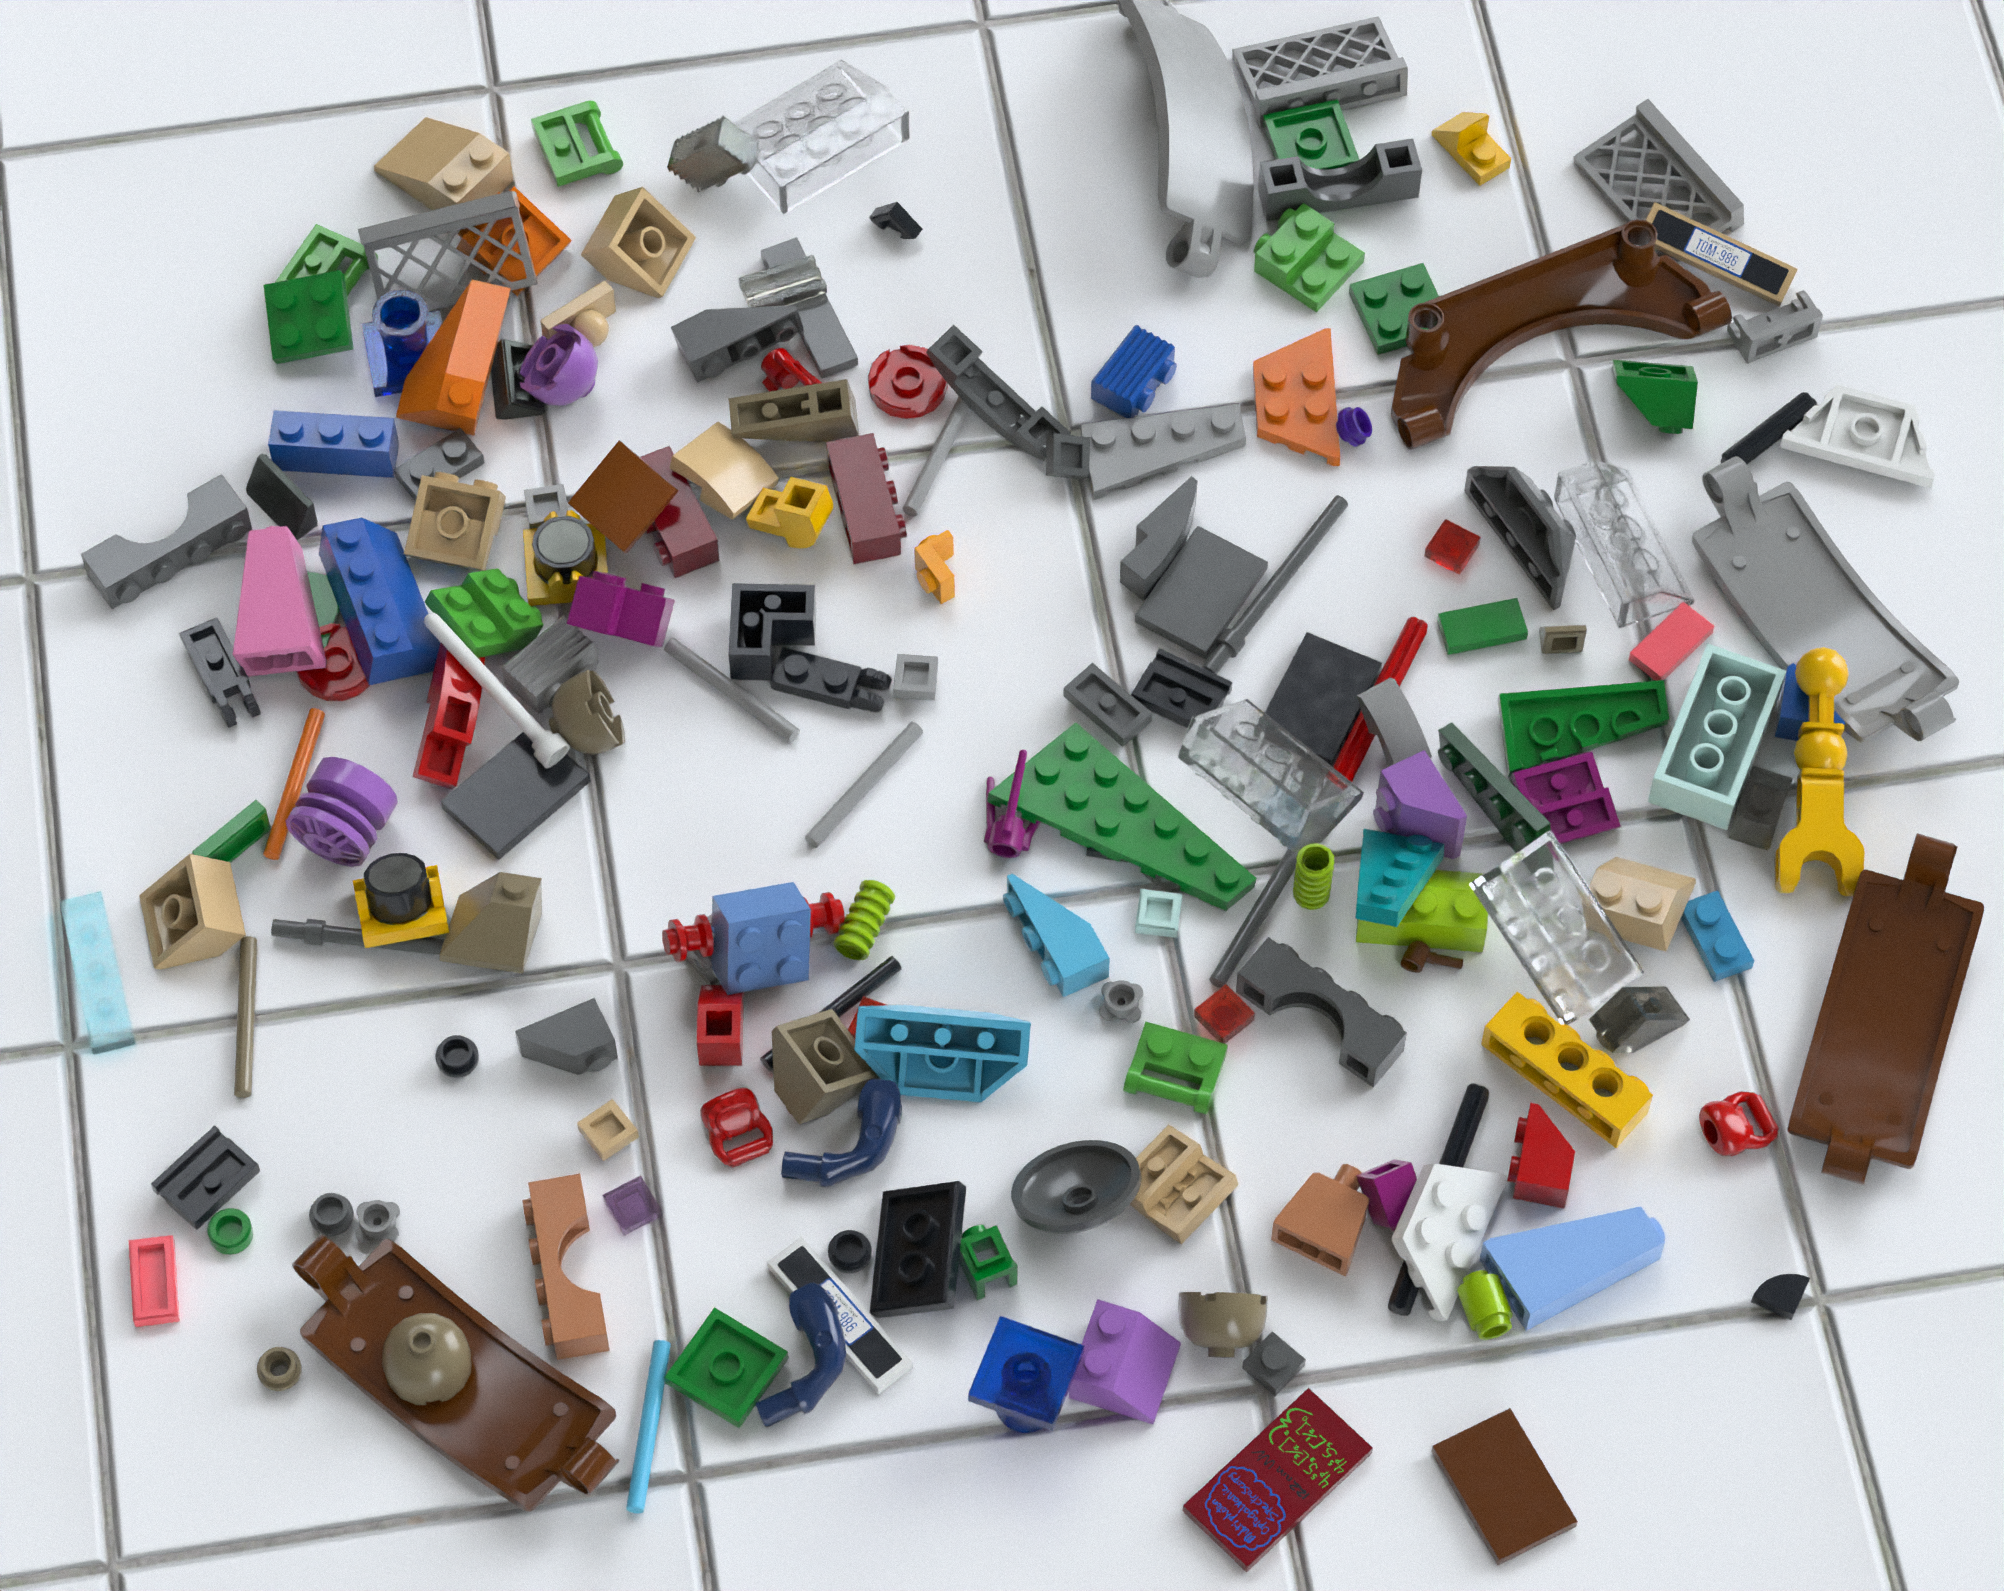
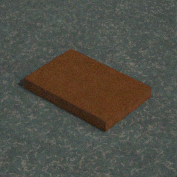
M1511 1408L1432 1446L1431 1452L1497 1565L1577 1526L1578 1521Z

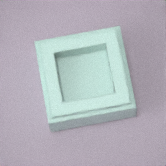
M1140 889L1135 933L1177 938L1182 894Z

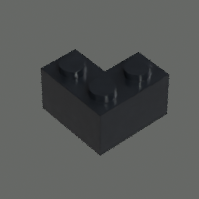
M732 583L728 652L731 680H771L774 645L815 646V585Z

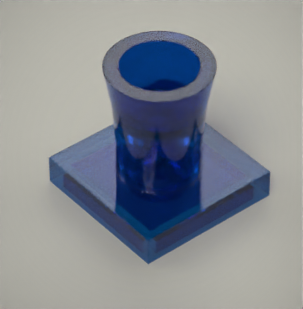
M393 290L382 295L375 302L372 309L373 321L361 323L375 397L402 393L405 378L442 324L440 310L428 312L427 304L419 294L410 290Z
M1000 1316L969 1390L968 1401L995 1410L1001 1422L1014 1431L1030 1433L1042 1428L1053 1431L1083 1357L1085 1345Z

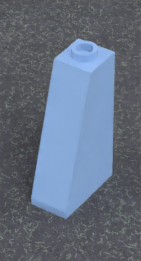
M1640 1206L1490 1238L1483 1242L1479 1260L1486 1271H1488V1274L1499 1276L1511 1309L1527 1331L1660 1260L1665 1244V1234L1659 1222L1654 1217L1649 1218Z

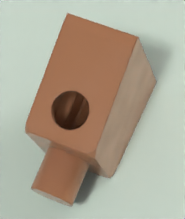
M1348 1164L1341 1165L1334 1179L1319 1172H1314L1275 1218L1271 1240L1346 1277L1366 1220L1370 1200L1366 1195L1357 1191L1360 1185L1356 1176L1362 1172Z

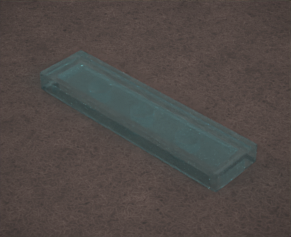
M99 891L59 901L93 1054L135 1045L136 1042L102 892Z

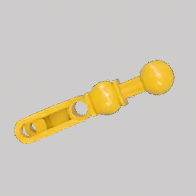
M1821 647L1803 654L1797 662L1795 670L1799 688L1809 696V722L1802 723L1798 731L1799 739L1794 749L1795 761L1800 769V773L1797 776L1796 827L1785 835L1775 852V889L1779 893L1794 892L1795 887L1800 881L1802 865L1809 861L1818 860L1827 863L1835 871L1838 892L1841 895L1853 897L1860 873L1864 870L1865 851L1859 838L1848 830L1844 823V770L1842 769L1846 765L1848 753L1846 744L1841 737L1844 732V724L1834 723V696L1841 693L1847 685L1849 673L1845 659L1836 650Z

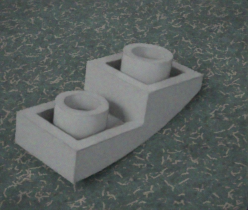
M1388 678L1357 695L1368 731L1378 736L1388 767L1423 750L1426 751L1429 758L1432 757L1417 718L1395 679Z

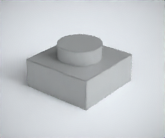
M564 484L524 490L530 529L539 528L544 523L545 517L552 511H555L558 517L566 516L568 506Z
M897 654L893 688L894 698L935 701L938 657Z

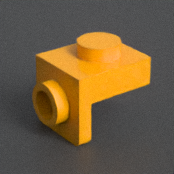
M946 530L939 535L926 537L914 548L917 579L923 590L927 594L932 592L940 604L955 597L954 574L944 562L954 555L953 535L949 530Z

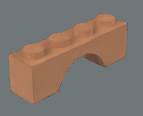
M579 1173L528 1182L530 1198L523 1199L522 1203L526 1226L535 1224L537 1238L528 1240L532 1264H541L543 1278L535 1279L539 1306L548 1304L550 1318L541 1320L545 1346L554 1345L557 1360L610 1351L600 1293L576 1286L565 1276L561 1269L564 1255L570 1245L590 1231L581 1175Z

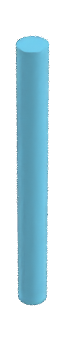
M655 1340L653 1342L626 1510L631 1513H643L645 1508L665 1385L664 1377L667 1372L671 1343L665 1340Z

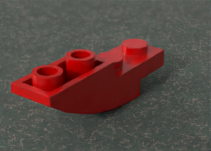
M440 643L426 703L430 704L412 777L452 789L457 786L465 749L472 743L482 687L442 643ZM485 657L478 658L485 665Z

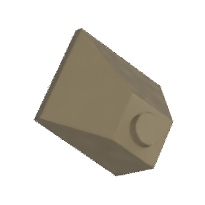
M499 872L459 895L449 924V933H446L439 954V961L523 974L542 916V878Z
M833 1009L778 1025L771 1031L774 1091L799 1125L827 1116L860 1093L869 1080L879 1078L867 1062L857 1054L854 1037Z

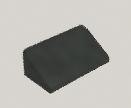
M502 338L498 342L491 368L496 419L506 420L544 414V403L520 386V382L525 383V377L520 374V369L533 345Z
M260 454L248 480L246 492L278 526H287L296 540H299L318 526L314 503L266 454Z

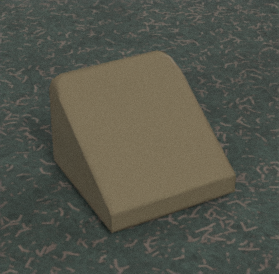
M1586 625L1540 627L1541 652L1552 654L1583 651L1587 632Z

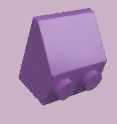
M1423 750L1381 770L1378 789H1376V806L1373 810L1374 819L1380 830L1407 837L1412 835L1429 837L1433 842L1445 844L1444 857L1450 859L1459 857L1461 855L1467 815L1426 751Z
M1097 1299L1069 1378V1398L1154 1425L1181 1342L1142 1313Z

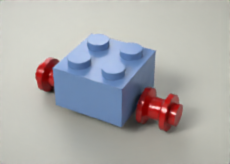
M794 882L712 896V926L705 914L696 915L693 925L683 926L679 919L669 920L668 928L662 931L663 947L666 954L672 955L676 962L685 961L688 951L698 950L702 957L711 956V963L713 965L711 968L727 995L809 980L810 938L813 935V930L824 928L828 935L837 934L839 925L843 924L845 920L844 908L840 899H835L831 892L822 893L818 903L809 904Z

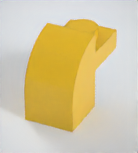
M790 477L782 492L763 487L748 513L746 521L750 529L785 537L789 547L808 548L814 545L833 510V501L827 485Z

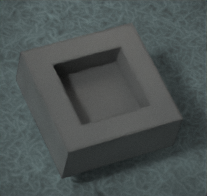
M1058 433L1048 435L1046 442V476L1079 480L1088 478L1090 437Z
M1272 1331L1243 1361L1242 1369L1276 1396L1305 1366L1306 1359Z

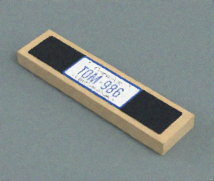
M1654 202L1646 218V221L1650 222L1658 233L1655 249L1780 307L1798 270L1797 268Z

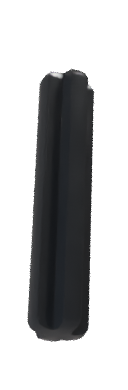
M1807 392L1800 393L1722 453L1720 462L1723 463L1737 456L1746 464L1750 463L1781 439L1787 430L1791 431L1803 420L1804 414L1814 405H1817L1816 400Z

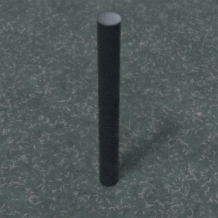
M890 956L820 1012L833 1009L840 1018L902 969L900 963L893 956ZM771 1049L760 1058L764 1067L769 1071L773 1070V1053Z

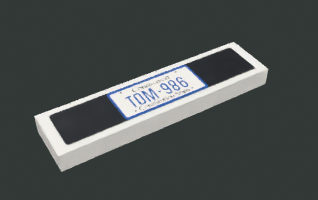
M802 1236L767 1262L768 1269L790 1294L813 1282L819 1284L827 1291L839 1311L838 1317L845 1337L846 1358L878 1395L913 1368V1362Z

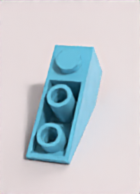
M1008 875L1007 893L1003 894L1005 906L1013 918L1018 916L1024 926L1022 928V935L1030 951L1037 950L1042 958L1041 969L1050 986L1056 984L1062 996L1066 997L1108 978L1110 958L1091 924L1016 875Z

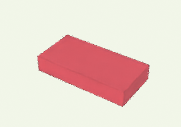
M1682 602L1630 652L1628 660L1653 680H1665L1713 634L1715 626L1685 602Z
M173 1235L128 1240L133 1322L135 1327L180 1322L175 1240Z

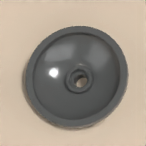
M1102 1140L1070 1142L1043 1152L1025 1165L1013 1182L1011 1199L1019 1218L1031 1227L1057 1234L1084 1232L1108 1223L1130 1205L1141 1186V1171L1135 1156L1121 1145Z

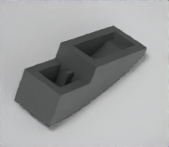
M1192 476L1136 526L1135 548L1120 561V583L1143 602L1186 543L1193 522L1197 499L1198 481Z

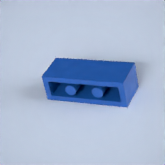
M274 410L268 447L271 460L282 471L394 478L399 440L394 418Z

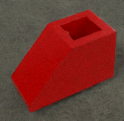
M701 985L697 1010L699 1066H742L744 992L727 995L722 985Z
M1530 1103L1527 1118L1518 1117L1514 1142L1522 1144L1520 1157L1511 1156L1507 1181L1515 1183L1513 1199L1565 1208L1575 1150L1541 1106Z

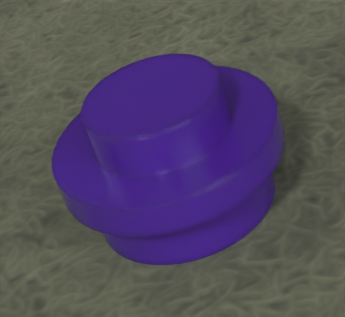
M1346 407L1339 411L1336 429L1341 439L1354 447L1364 444L1366 438L1372 434V424L1367 413L1360 407L1354 409Z

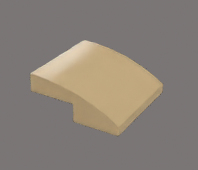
M716 422L675 453L670 463L671 470L702 487L699 499L701 502L732 520L756 501L763 487L772 489L778 484L779 480L772 468L752 446L742 438H733L731 429L720 422Z
M1168 1124L1136 1157L1142 1179L1140 1189L1130 1205L1156 1227L1182 1244L1239 1184L1234 1173L1203 1154L1199 1143Z

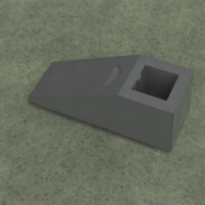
M795 305L706 309L671 326L676 344L697 383L706 378H714L725 369L743 360L753 359L761 351L777 343L787 342L797 333L804 330Z

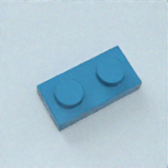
M1718 890L1689 900L1681 920L1712 980L1716 982L1752 969L1755 960Z

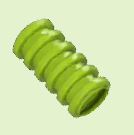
M1318 843L1308 844L1298 852L1296 857L1293 898L1298 905L1308 910L1323 907L1329 901L1331 895L1335 862L1334 855L1325 845Z
M864 880L859 886L860 891L854 897L855 902L851 903L849 914L845 916L844 925H841L838 931L839 936H836L834 939V947L840 954L849 959L865 960L870 954L869 949L875 943L874 938L880 932L879 927L883 926L885 921L884 916L888 915L890 904H893L896 898L894 892L887 885L879 881Z

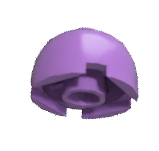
M569 324L553 327L552 329L557 333L549 339L542 335L527 353L520 369V374L525 377V383L520 382L521 388L547 405H568L580 398L586 397L595 386L598 369V358L595 349L583 334Z

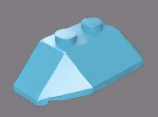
M913 1005L859 1006L855 1051L867 1062L881 1080L895 1082L901 1095L982 1102L1028 1065L1031 1022L991 1012Z

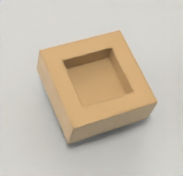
M613 1099L577 1122L579 1132L603 1161L639 1138L638 1130Z

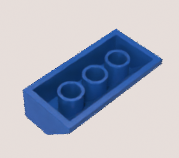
M362 517L323 525L319 556L368 685L434 672L440 642L424 624V618L428 611L407 557L404 555L398 534Z

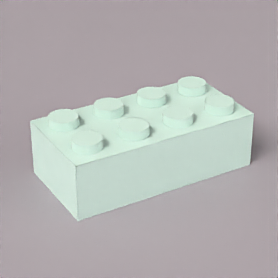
M1707 643L1653 777L1648 802L1727 830L1779 699L1786 670Z

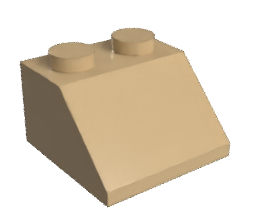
M640 187L614 196L582 251L581 256L607 280L647 295L661 298L664 296L696 237L644 187Z
M188 854L139 895L155 969L162 970L221 956L246 936L230 862Z
M1614 857L1596 869L1583 898L1582 907L1586 929L1666 952L1695 887L1696 879Z

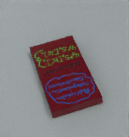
M1308 1388L1183 1505L1182 1511L1244 1571L1248 1572L1372 1454L1373 1447Z

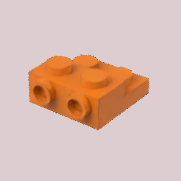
M513 187L510 191L517 193L520 205L519 211L537 278L569 246L572 240L518 189ZM512 217L497 220L488 235L503 245L508 246L515 235ZM488 223L474 227L484 232ZM465 228L461 229L457 234L461 237V240L456 249L469 256L481 236ZM485 239L474 260L493 271L504 250ZM517 240L512 250L521 255ZM509 254L498 274L510 282L526 279L527 276L523 262ZM478 268L484 275L487 274L485 271ZM527 287L511 292L518 297Z

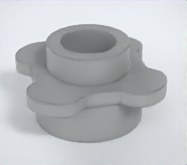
M1119 980L1107 982L1102 986L1101 993L1104 996V1005L1100 1007L1099 1014L1103 1020L1125 1019L1128 1023H1135L1140 1020L1142 1012L1138 1006L1139 1000L1143 997V989L1140 985ZM1122 999L1125 1001V1004L1119 1005L1117 1001Z
M373 1200L363 1202L357 1207L359 1227L355 1230V1236L359 1242L368 1243L370 1240L390 1239L394 1242L398 1238L399 1232L395 1226L396 1218L400 1215V1208L396 1203ZM380 1219L382 1221L380 1225L373 1224L375 1220Z

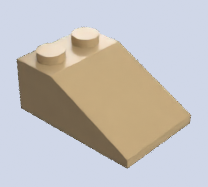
M425 117L374 165V171L431 210L496 195L513 182L509 152L481 133Z

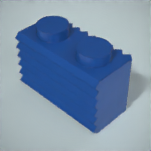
M1135 325L1091 381V399L1125 418H1134L1135 415H1138L1139 410L1143 413L1146 412L1155 398L1156 388L1161 383L1168 384L1175 374L1177 363L1174 362V345L1172 343L1168 344L1166 340H1161L1159 336H1154L1152 332L1148 333L1146 329H1141L1139 325Z

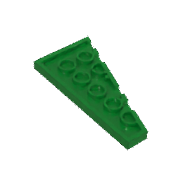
M1074 723L1025 763L1016 811L1021 813V818L1034 824L1038 820L1058 829L1060 836L1086 848H1095L1094 850L1101 852L1100 854L1117 862H1120L1121 859L1141 867V873L1154 879L1158 875L1179 885L1180 891L1224 911L1231 908L1255 887L1257 878L1079 724ZM1014 772L988 793V803L999 808L1002 805H1008Z

